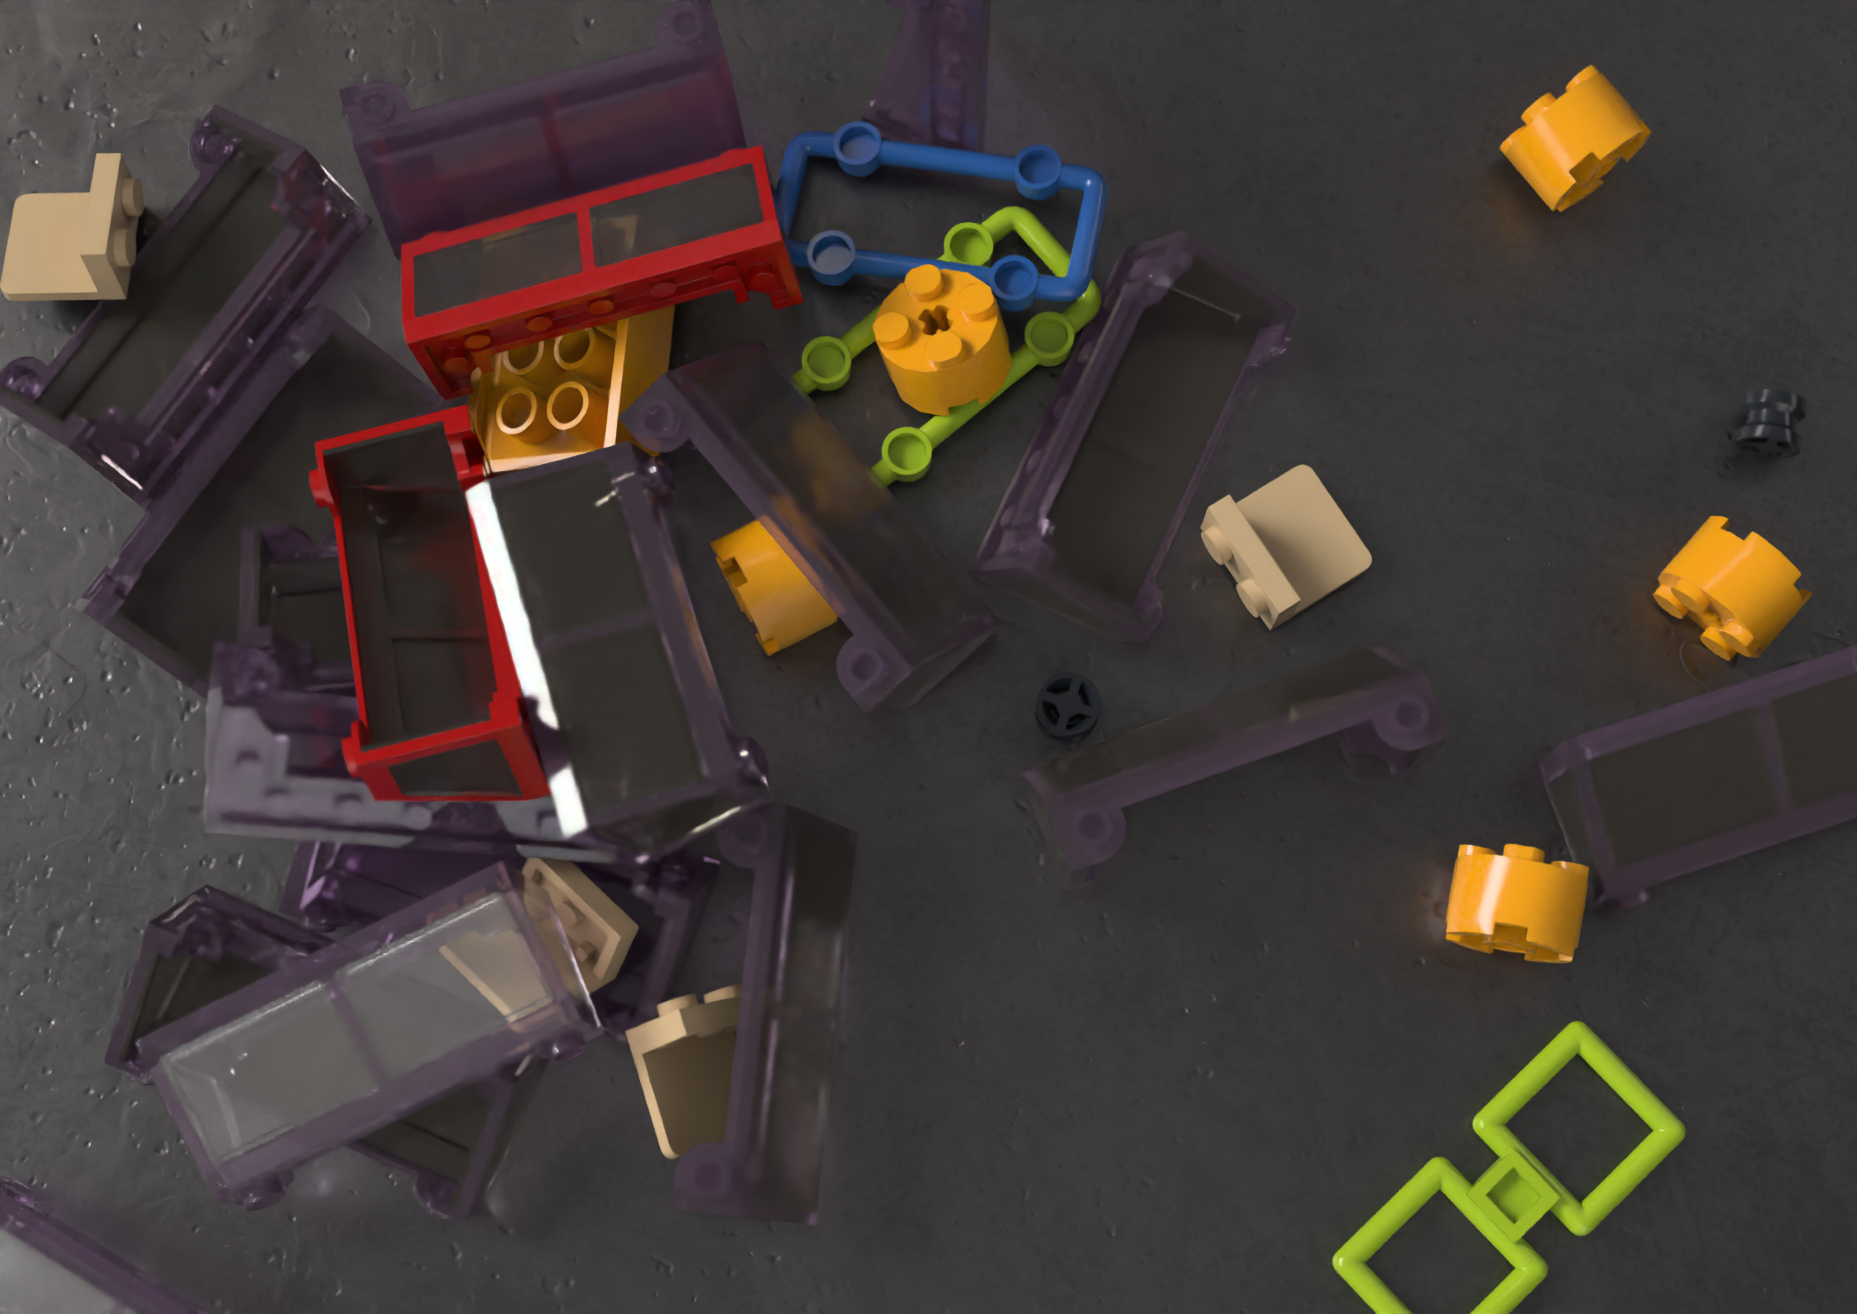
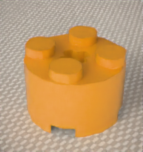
M1590 65L1578 73L1566 86L1567 92L1557 100L1551 93H1547L1536 100L1521 116L1526 125L1511 134L1499 148L1553 212L1556 209L1560 212L1568 209L1604 183L1600 178L1609 172L1621 157L1627 163L1652 134L1640 116L1595 65Z
M930 264L911 269L906 274L904 282L899 284L884 299L872 325L876 343L902 401L919 412L940 416L951 415L949 407L965 405L978 398L981 405L987 402L1004 385L1012 366L1008 335L991 288L967 272L948 269L939 270L936 266Z
M791 507L784 510L776 508L710 542V546L718 556L715 559L741 611H744L749 621L754 623L758 631L755 637L768 656L837 622V617L848 612L832 578H826L819 563L815 561L821 558L822 555L807 525L800 523Z
M1710 516L1658 577L1660 586L1653 593V597L1665 611L1674 617L1682 619L1687 615L1701 626L1705 631L1700 636V639L1714 654L1727 661H1731L1737 652L1746 657L1758 658L1811 598L1812 593L1803 588L1799 591L1796 589L1794 583L1802 574L1778 549L1764 538L1752 531L1745 540H1742L1726 531V528L1730 525L1728 518Z
M1506 844L1503 856L1497 855V852L1488 848L1460 845L1458 858L1455 861L1445 924H1447L1446 939L1460 946L1493 954V949L1525 954L1524 960L1571 963L1574 949L1579 944L1589 883L1587 881L1589 867L1564 861H1553L1551 865L1543 863L1545 852L1529 846Z

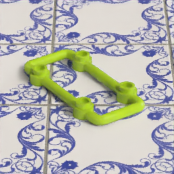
M1011 206L1004 207L995 212L980 225L973 222H964L954 226L945 237L944 254L937 260L989 267L993 257V245L1011 231H1016L1057 277L1067 276L1071 255L1031 212L1025 208ZM1091 278L1087 291L1061 314L1046 311L1031 318L1025 329L1024 344L1011 354L1012 366L1004 385L987 402L980 405L978 398L965 405L949 407L951 415H935L919 429L901 427L892 431L883 442L882 459L863 475H859L798 406V402L815 389L832 391L842 387L847 382L852 371L851 360L875 341L872 325L881 305L840 338L821 336L813 339L806 345L801 357L802 368L788 378L775 393L773 400L774 413L779 422L841 492L857 500L870 499L895 480L911 482L923 477L930 469L932 450L1037 364L1047 367L1056 366L1064 362L1071 354L1074 334L1089 323L1099 312L1102 302L1100 290Z

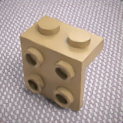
M96 153L90 192L23 194L16 199L0 282V288L8 300L53 301L127 298L131 266H134L136 261L135 238L138 218L143 212L144 194L140 180L132 178L122 153Z
M1298 465L1237 503L1234 502L1230 494L1207 508L1200 527L1203 531L1201 532L1202 540L1210 555L1218 564L1222 565L1225 563L1238 583L1236 589L1242 602L1254 617L1260 616L1270 631L1364 573L1372 562L1371 554L1313 469L1307 465Z
M548 841L530 851L512 895L445 930L439 942V949L516 1026L529 1029L614 980L639 926L581 872L574 863Z
M736 984L705 994L703 996L704 1004H698L696 994L675 998L657 1005L659 1018L625 1031L660 1149L668 1159H676L743 1140L760 1133L762 1129L761 1117L734 1032L779 1014L771 989L744 994L742 985Z

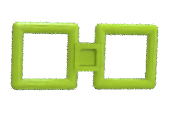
M1573 1021L1474 1117L1472 1123L1474 1131L1500 1158L1473 1184L1448 1159L1444 1157L1432 1158L1335 1253L1332 1261L1333 1267L1376 1314H1413L1365 1262L1440 1189L1515 1268L1470 1314H1509L1548 1273V1266L1544 1259L1522 1236L1549 1209L1573 1234L1577 1236L1588 1235L1684 1139L1686 1128L1679 1118L1585 1023ZM1577 1053L1653 1130L1581 1203L1505 1126Z

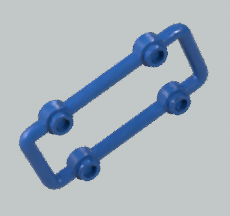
M854 121L842 126L837 133L805 131L796 135L786 147L776 185V193L794 264L810 267L813 276L820 283L829 286L842 285L848 282L855 274L904 281L906 274L911 269L930 264L936 266L939 270H955L973 275L990 286L998 306L1008 311H1021L1030 307L1037 299L1053 302H1070L1079 298L1087 291L1092 278L1108 200V185L1103 175L1096 169L1062 163L1059 154L1046 145L1028 146L1021 150L1016 157L883 140L877 128L872 124L864 121ZM816 155L836 158L843 171L857 177L868 176L883 164L1015 182L1018 191L1023 196L1036 201L1049 199L1060 188L1083 191L1084 195L1067 276L1057 277L1038 274L1034 263L1028 258L1019 255L1003 257L992 267L856 249L850 236L838 230L821 232L811 242L791 240L789 235L808 157Z

